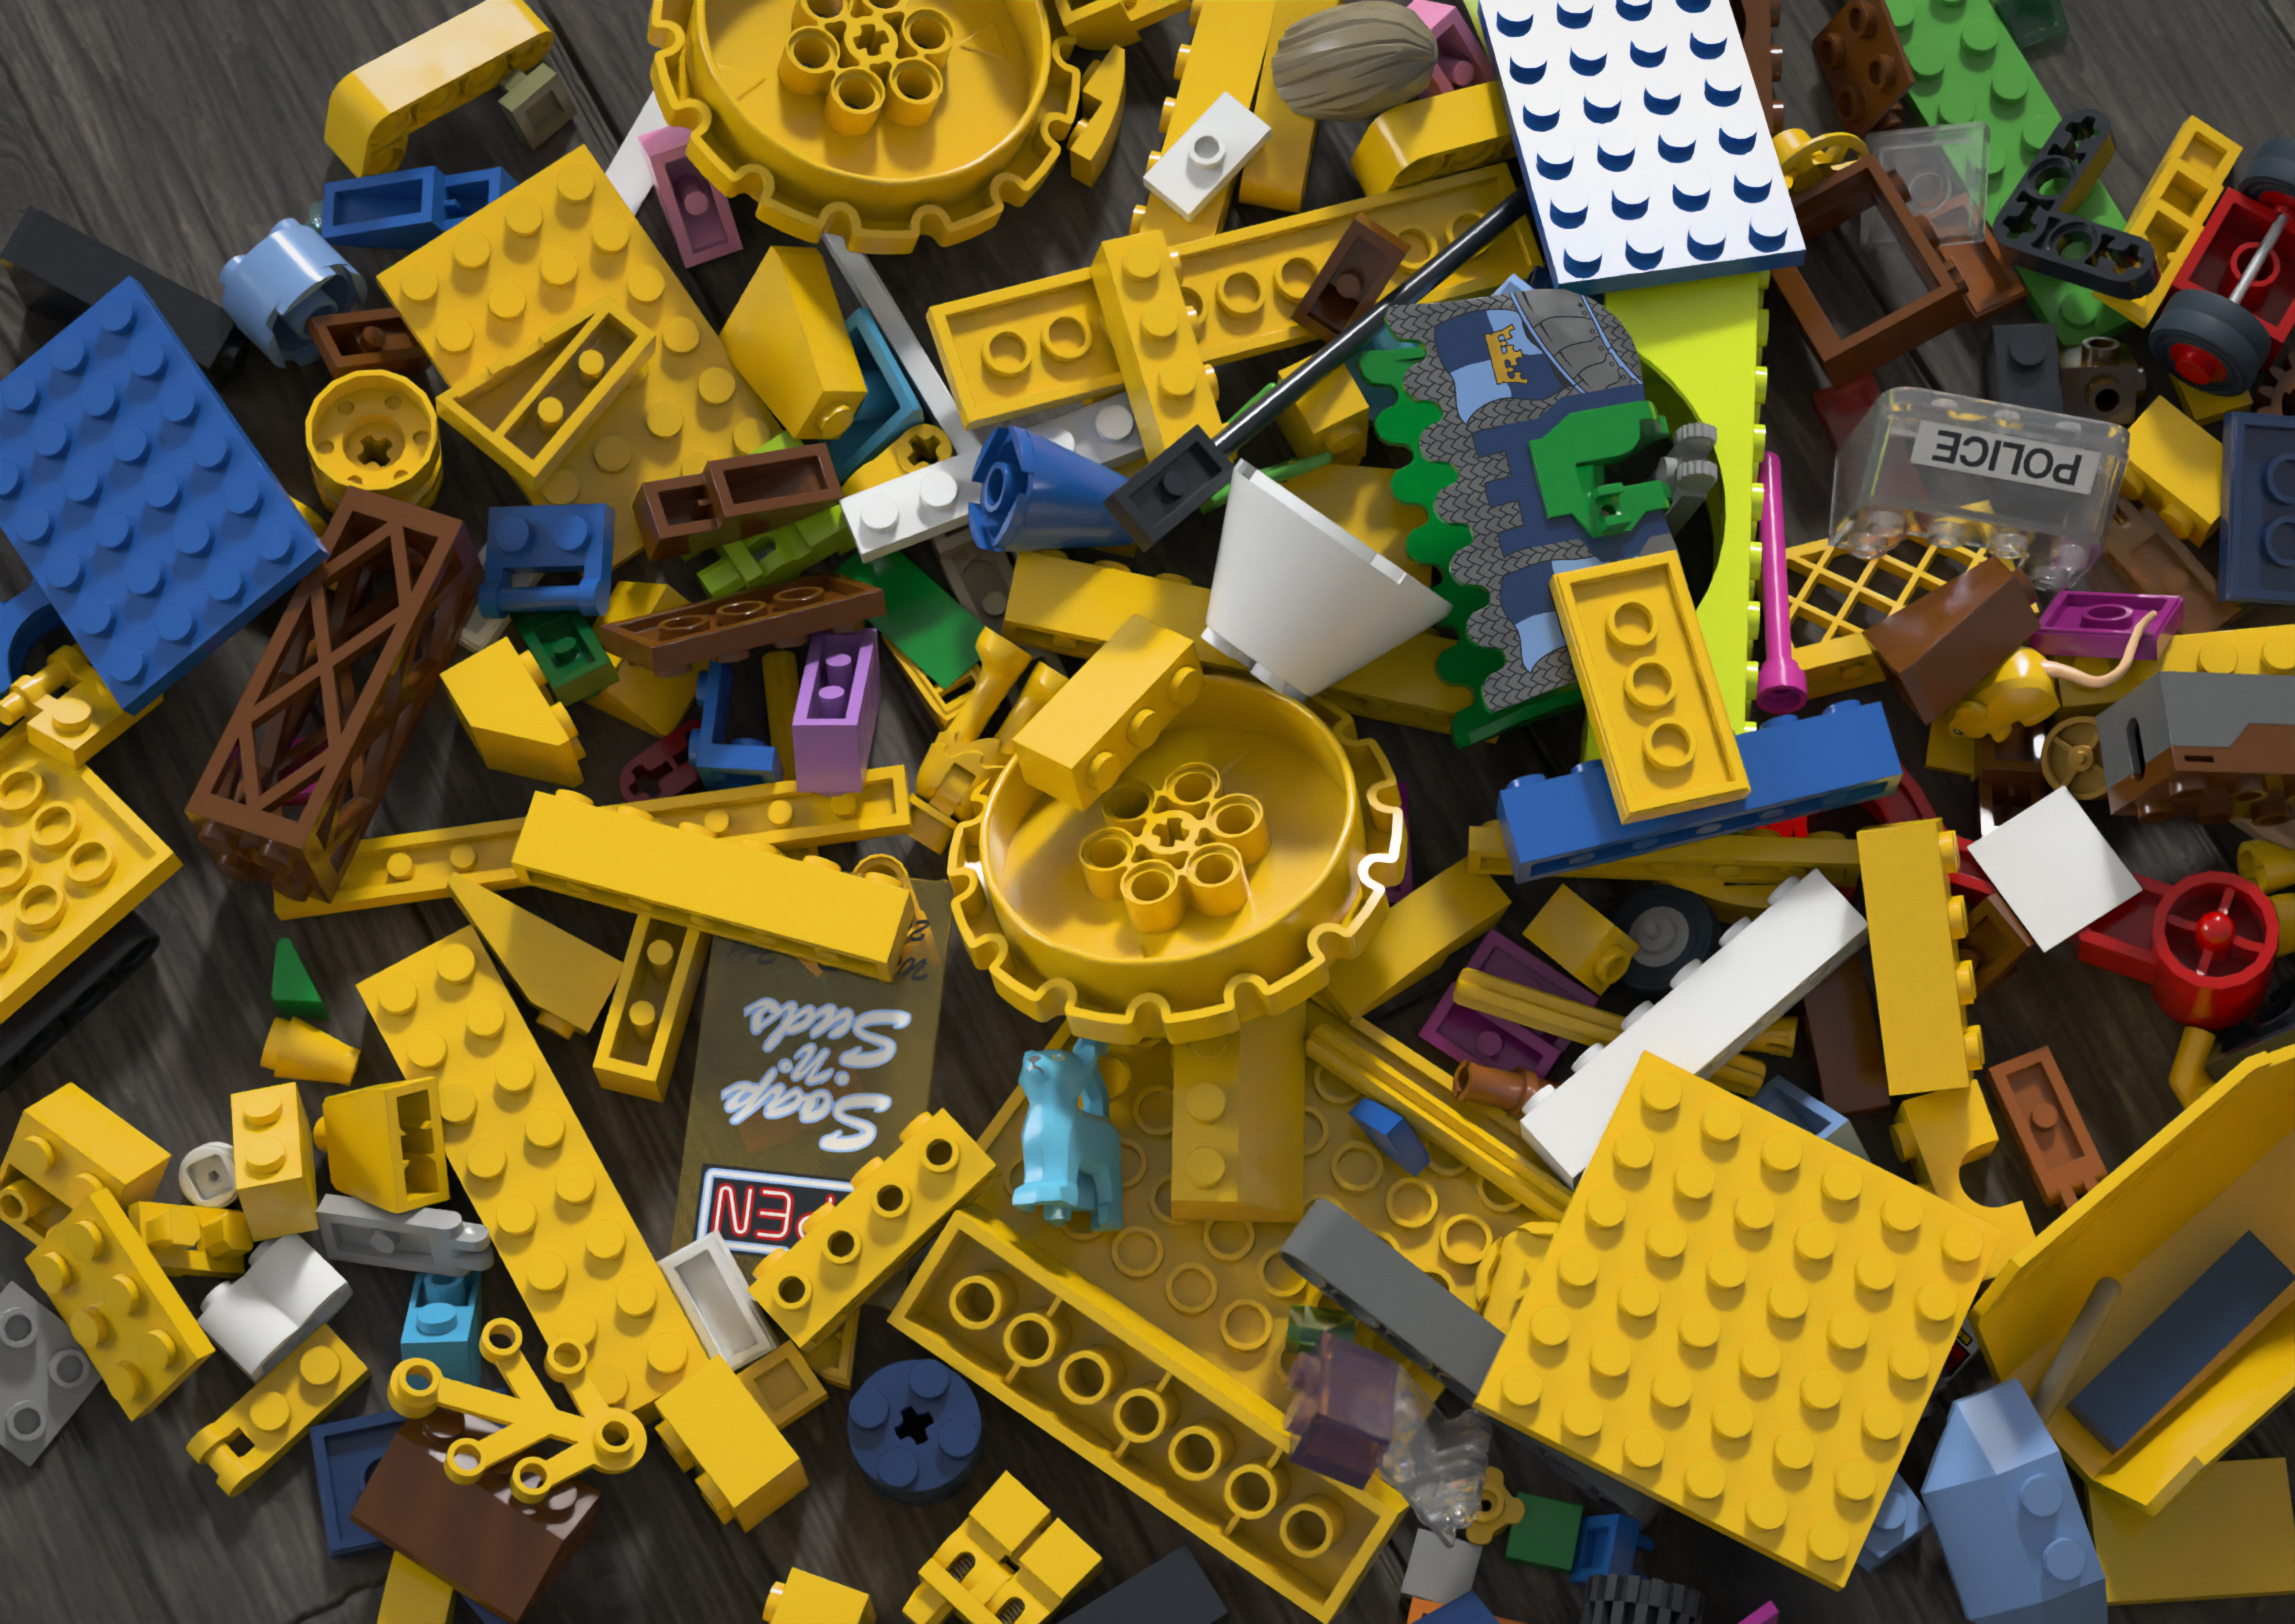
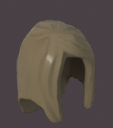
M1361 1L1338 5L1305 17L1287 28L1284 36L1278 41L1276 54L1272 57L1273 83L1281 100L1288 103L1290 110L1294 114L1317 120L1360 122L1380 116L1393 107L1415 99L1429 87L1434 66L1438 61L1439 49L1436 37L1412 9L1390 1Z

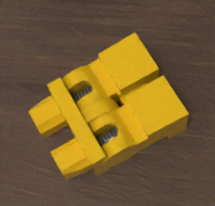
M1006 1470L969 1512V1517L948 1537L934 1556L918 1571L921 1584L909 1598L902 1613L911 1624H943L952 1614L964 1624H1049L1053 1617L1082 1588L1085 1589L1104 1570L1103 1559L1059 1518L1052 1523L1051 1511ZM1008 1561L1018 1571L1016 1572L1015 1570H1013L1006 1562Z

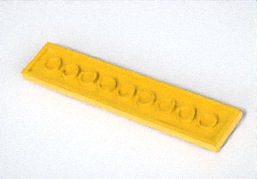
M1507 162L1168 247V249L1175 248L1182 263L1183 284L1179 286L1185 306H1193L1199 318L1201 341L1197 345L1203 365L1210 364L1214 367L1321 339L1290 318L1358 212L1411 245L1410 250L1376 300L1375 304H1377L1516 190ZM1526 214L1416 304L1453 302L1492 295L1513 273L1526 282L1535 265L1543 267L1544 264ZM1090 267L931 306L927 311L926 319L964 431L1126 390L1091 276Z

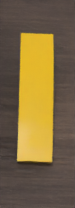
M2191 115L2178 131L2123 232L2149 241L2154 248L2161 268V278L2158 285L2151 293L2134 300L2118 299L2093 291L2091 295L2144 329L2149 324L2169 290L2172 281L2203 231V223L2224 189L2222 183L2243 147ZM2136 262V264L2134 265V267L2140 268L2141 266L2139 262ZM2118 267L2119 273L2123 274L2126 269Z

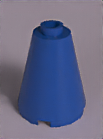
M1008 425V428L998 427L991 432L983 444L971 481L982 483L980 504L968 502V520L971 536L977 547L993 552L1131 545L1135 541L1102 504L1130 478L1023 427Z

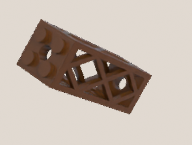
M351 485L348 486L321 539V543L330 554V557L300 581L184 810L198 834V840L207 849L214 862L213 866L219 873L242 883L249 882L250 878L269 883L279 894L298 902H305L308 897L331 904L360 841L441 679L439 674L445 671L461 638L464 627L466 628L478 603L479 588L484 582L485 577L484 569L463 520ZM379 571L396 577V586L361 609ZM338 581L329 615L326 588ZM439 606L435 624H433L432 612ZM314 625L315 637L309 642ZM420 635L422 658L412 664ZM389 638L358 699L353 662ZM337 673H338V675H339V683H340V691H341V699H342V708H343V713H342V714H341L340 700H339V691H338V683H337V675H336ZM322 688L326 725L291 748ZM268 721L258 759L255 730ZM370 746L369 753H368V756H367V760H366V762H365V754H364V752H365V751L367 750V748ZM329 747L327 750L316 756L318 753ZM314 756H316L314 759H312L311 761H309L308 763H306L304 766H302L301 768H299L298 770H296V771L293 772L291 775H289L288 777H286L285 779H283V780L281 781L282 778H284L285 776H287L288 774H290L292 771H294L295 769H297L298 767H300L301 765H303L305 762H307L308 760H310L311 758H313ZM241 770H243V779L239 782ZM351 773L354 798L342 805ZM318 780L298 822L285 818L284 803Z

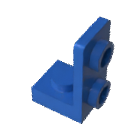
M712 659L709 662V670H700L698 674L696 700L698 708H703L701 729H692L688 750L690 767L697 768L706 790H723L783 781L785 770L775 747H769L765 742L752 738H737L732 740L731 744H724L734 673L730 663H716Z

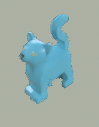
M1080 1037L1073 1047V1052L1060 1049L1030 1050L1025 1052L1023 1057V1066L1018 1082L1024 1090L1030 1105L1021 1134L1024 1182L1022 1186L1014 1190L1012 1205L1024 1212H1034L1036 1205H1044V1221L1055 1227H1063L1066 1221H1071V1212L1087 1211L1091 1213V1230L1095 1232L1122 1230L1123 1186L1119 1131L1110 1123L1109 1094L1098 1066V1057L1109 1054V1043ZM1080 1094L1083 1099L1082 1110L1079 1109L1077 1105V1100Z

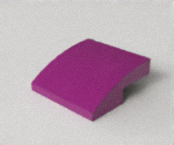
M1493 928L1489 930L1465 967L1595 1008L1601 1001V998ZM1455 981L1451 983L1418 1036L1459 1063L1466 1059L1477 1064L1512 1071L1518 1066L1534 1070L1537 1077L1542 1079H1548L1573 1042L1563 1037L1456 1004L1453 1001Z

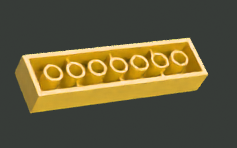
M472 924L356 984L362 999L405 1079L437 1077L445 1154L483 1225L488 1228L491 1240L548 1346L560 1337H573L579 1340L587 1351V1361L584 1368L609 1408L624 1409L632 1413L640 1420L643 1427L660 1418L661 1416L654 1402L707 1363L709 1359ZM560 1352L554 1355L557 1363L562 1367L570 1368L577 1365L576 1359L569 1353ZM611 1430L602 1433L604 1440L609 1445L624 1438L620 1433Z
M978 1204L954 1211L886 1320L1324 1624H1329L1344 1611L1413 1504L1412 1500Z

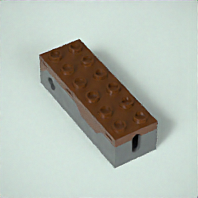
M2158 671L2096 716L2111 815H2136L2139 822L2146 824L2161 823L2175 817H2195V822L2200 825H2215L2228 822L2233 818L2252 819V823L2255 826L2268 827L2295 820V676Z

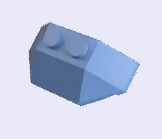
M2012 1378L1953 1401L1947 1416V1425L1934 1452L1920 1493L1965 1617L1977 1624H2108L2105 1576L2061 1453L2020 1381L2017 1378Z

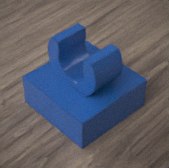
M1620 1513L1581 1517L1569 1582L1586 1588L1587 1578L1589 1576L1593 1577L1595 1574L1608 1576V1574H1619L1623 1577L1635 1575L1647 1580L1648 1576L1632 1570L1635 1552L1653 1551L1654 1542L1649 1537L1639 1534L1641 1521Z

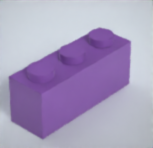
M863 628L855 632L832 634L827 632V629L812 633L792 723L797 792H817L823 796L836 797L849 792H862L881 699L877 628Z

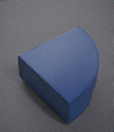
M1365 1097L1349 1112L1352 1119L1373 1143L1414 1177L1431 1162L1428 1157L1429 1153L1405 1119L1371 1098L1368 1100Z

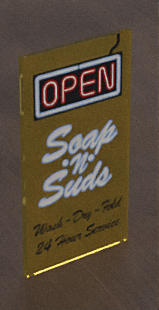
M841 871L862 878L866 876V873ZM891 876L903 883V889L910 890L915 909L892 982L713 934L670 1255L718 1229L750 1287L757 1280L752 1273L758 1264L777 1248L782 1247L788 1252L806 1235L801 1229L802 1225L822 1205L831 1202L836 1207L854 1190L850 1181L863 1166L878 1156L883 1161L887 1160L903 1145L899 1139L901 1132L916 1117L929 1109L953 918L951 901L956 895L955 884L946 879L935 881ZM909 1262L863 1305L885 1307L887 1310L892 1311L906 1290Z

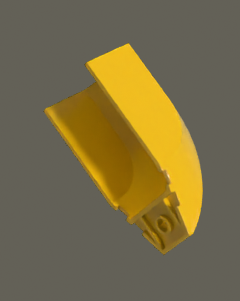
M2295 1044L2270 1053L2263 1051L2244 1059L2015 1254L1967 1314L1968 1321L1995 1385L2012 1378H2017L2031 1400L2096 1283L2104 1277H2112L2120 1283L2122 1292L2119 1300L2046 1428L2057 1445L2062 1458L2088 1486L2152 1517H2155L2295 1392V1280L2114 1455L2065 1406L2248 1230L2295 1275Z

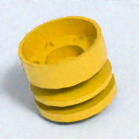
M382 369L354 371L333 380L314 399L305 421L306 446L314 485L325 508L334 515L348 486L351 485L429 509L436 501L444 481L437 414L426 393L407 377ZM372 459H375L379 464H384V463H387V462H388V464L385 465V466L380 467V466H379L376 462H374V461L369 462V463H367V462L370 461V460H372Z

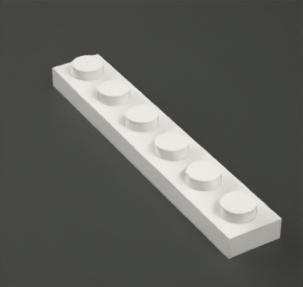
M1127 391L1027 429L1109 469H1114L1146 456ZM982 446L840 499V510L863 564L969 524L968 502L980 504L982 483L971 480Z

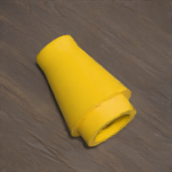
M293 1016L291 1021L275 1017L265 1043L260 1066L274 1070V1077L332 1082L350 1087L362 1050L348 1046L296 1016Z

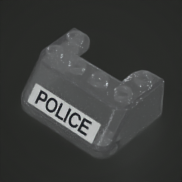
M1897 387L1886 390L1879 396L1836 453L1828 546L1847 549L1850 555L1857 558L1876 559L1884 556L1885 551L1897 547L1906 535L1927 538L1928 543L1937 547L1956 548L1968 545L1988 549L1991 555H1995L1998 558H2019L2018 568L2024 571L2035 589L2049 592L2061 591L2066 588L2070 589L2103 553L2129 460L2130 432L2126 428L2110 422L1930 389Z

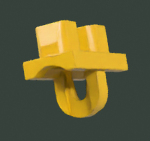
M138 1201L128 1206L129 1219L166 1276L196 1275L234 1279L245 1274L244 1254L252 1250L253 1238L244 1212H241V1210ZM195 1243H196L197 1251H196V1250H186V1249H188V1248L194 1246Z

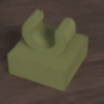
M544 63L540 64L528 76L518 68H515L497 83L500 89L507 93L498 100L500 107L518 140L532 151L538 148L578 113L558 74Z

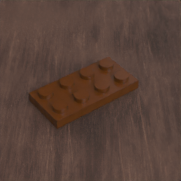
M824 570L599 627L602 646L606 652L626 660L630 666H640L652 671L655 677L669 678L685 675L692 671V663L712 659L716 663L744 660L750 656L751 648L770 644L773 648L799 646L808 641L807 634L826 629L827 632L832 634L855 632L865 627L864 620L886 615L887 613L883 589L831 570Z

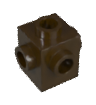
M2090 337L2083 340L2082 344L2057 345L2065 426H2079L2087 431L2104 432L2114 429L2116 424H2133L2135 422L2136 402L2145 400L2146 373L2144 365L2136 363L2127 344L2120 343L2118 340L2109 337Z

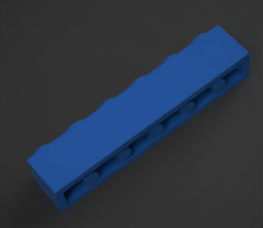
M1846 700L1827 707L1822 712L1823 715L1798 720L1796 715H1782L1761 724L1760 730L1735 735L1733 731L1751 787V792L1746 799L1630 824H1621L1602 759L1581 763L1571 769V774L1547 780L1542 774H1532L1517 778L1507 785V789L1499 791L1496 808L1497 818L1516 884L1895 795L1903 772L1881 701L1861 706L1859 700Z

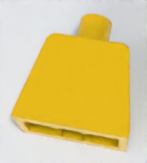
M429 1076L378 1084L325 1098L322 1104L323 1116L315 1124L313 1139L319 1150L328 1153L331 1183L336 1190L392 1213H402L450 1199L437 1077Z

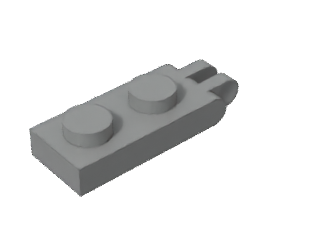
M325 1194L316 1210L328 1259L452 1277L465 1276L471 1270H487L495 1262L493 1249L490 1246L491 1241L488 1228L482 1224L462 1222L461 1215L455 1211L420 1207L402 1213H392L354 1197Z

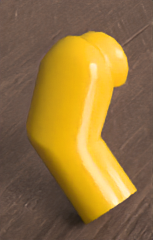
M2196 1027L2184 1028L2169 1075V1085L2185 1110L2216 1084L2205 1066L2216 1036Z

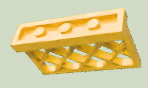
M1989 499L1786 548L1787 569L1789 568L1808 577L1796 598L1788 595L1790 627L1797 616L1828 630L1819 643L1794 648L1791 640L1792 659L1798 663L1799 668L1806 674L1807 700L1886 680L1861 633L1865 630L1846 622L1858 601L1888 614L1887 617L1906 607L1918 586L1930 592L1939 588L1947 582L1926 573L1938 553L1969 566L1968 571L1987 560L1988 558L1986 557L1991 552V555H1995L2011 571L2016 570ZM1978 521L1985 537L1977 553L1947 540L1954 527ZM1910 539L1929 549L1918 567L1915 568L1887 555L1893 542ZM1850 554L1868 562V565L1857 583L1827 570L1833 557ZM1878 567L1909 581L1897 602L1866 588ZM1760 572L1759 580H1755V590L1764 612L1762 573ZM1818 582L1848 596L1836 617L1806 603ZM2034 603L2031 607L2038 619L2039 609L2037 604ZM2029 638L2020 646L2029 645Z

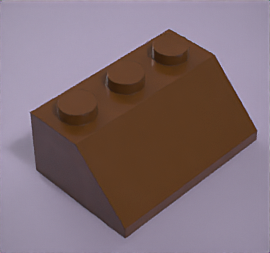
M440 1406L426 1417L408 1418L396 1432L352 1510L349 1521L508 1624H520L592 1534L602 1493L574 1476L551 1488L548 1495L538 1503L527 1504L519 1501L510 1490V1478L516 1464L526 1457H539L545 1461L548 1460L547 1457L531 1447L484 1470L482 1477L477 1482L470 1485L457 1484L448 1478L444 1470V1460L451 1444L462 1438H472L480 1441L501 1430V1428L489 1420ZM462 1453L454 1457L455 1463L462 1469L471 1470L478 1466L476 1459L470 1454ZM526 1472L520 1475L521 1482L528 1488L535 1489L543 1486L541 1477L536 1473Z

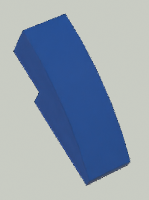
M436 166L324 183L321 237L328 244L418 250L520 184L502 167L445 176Z

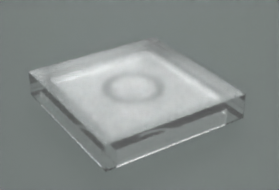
M1984 120L1866 133V146L1869 152L1875 154L1885 172L1893 168L1896 169L1898 175L1905 182L1912 201L1906 203V206L1913 217L1922 213L1927 217L1939 239L1940 246L1984 242L1991 129ZM1876 206L1861 213L1859 245L1866 254L1902 250Z

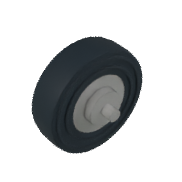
M1670 884L1653 885L1634 893L1620 905L1610 921L1641 946L1631 958L1627 971L1619 980L1635 994L1651 1000L1660 1001L1673 990L1669 985L1671 980L1689 962L1698 958L1704 964L1722 948L1718 943L1723 936L1722 929L1712 908L1696 893Z

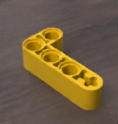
M486 0L345 76L334 88L329 99L324 141L357 178L395 172L405 157L408 135L497 87V83L513 69L518 68L525 72L538 64L551 50L555 41V34L523 0Z
M1276 0L1254 111L1258 118L1271 127L1272 137L1244 166L1239 203L1300 213L1319 120L1294 114L1290 110L1288 103L1281 100L1273 83L1272 57L1278 50L1279 39L1284 36L1289 26L1320 11L1343 5L1345 0Z
M1496 80L1402 104L1389 109L1377 117L1369 126L1349 163L1365 196L1368 197L1432 181L1440 177L1517 157Z

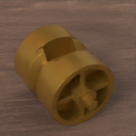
M2078 716L2060 722L2049 732L2041 749V767L2047 782L2055 791L2065 785L2075 800H2109L2096 717Z

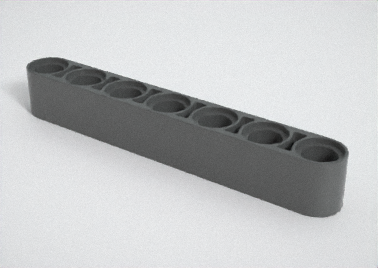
M1317 1198L1279 1249L1278 1254L1281 1259L1305 1280L1472 1407L1506 1335L1347 1212L1325 1199ZM1473 1408L1608 1513H1620L1640 1520L1639 1532L1647 1530L1664 1506L1663 1503Z

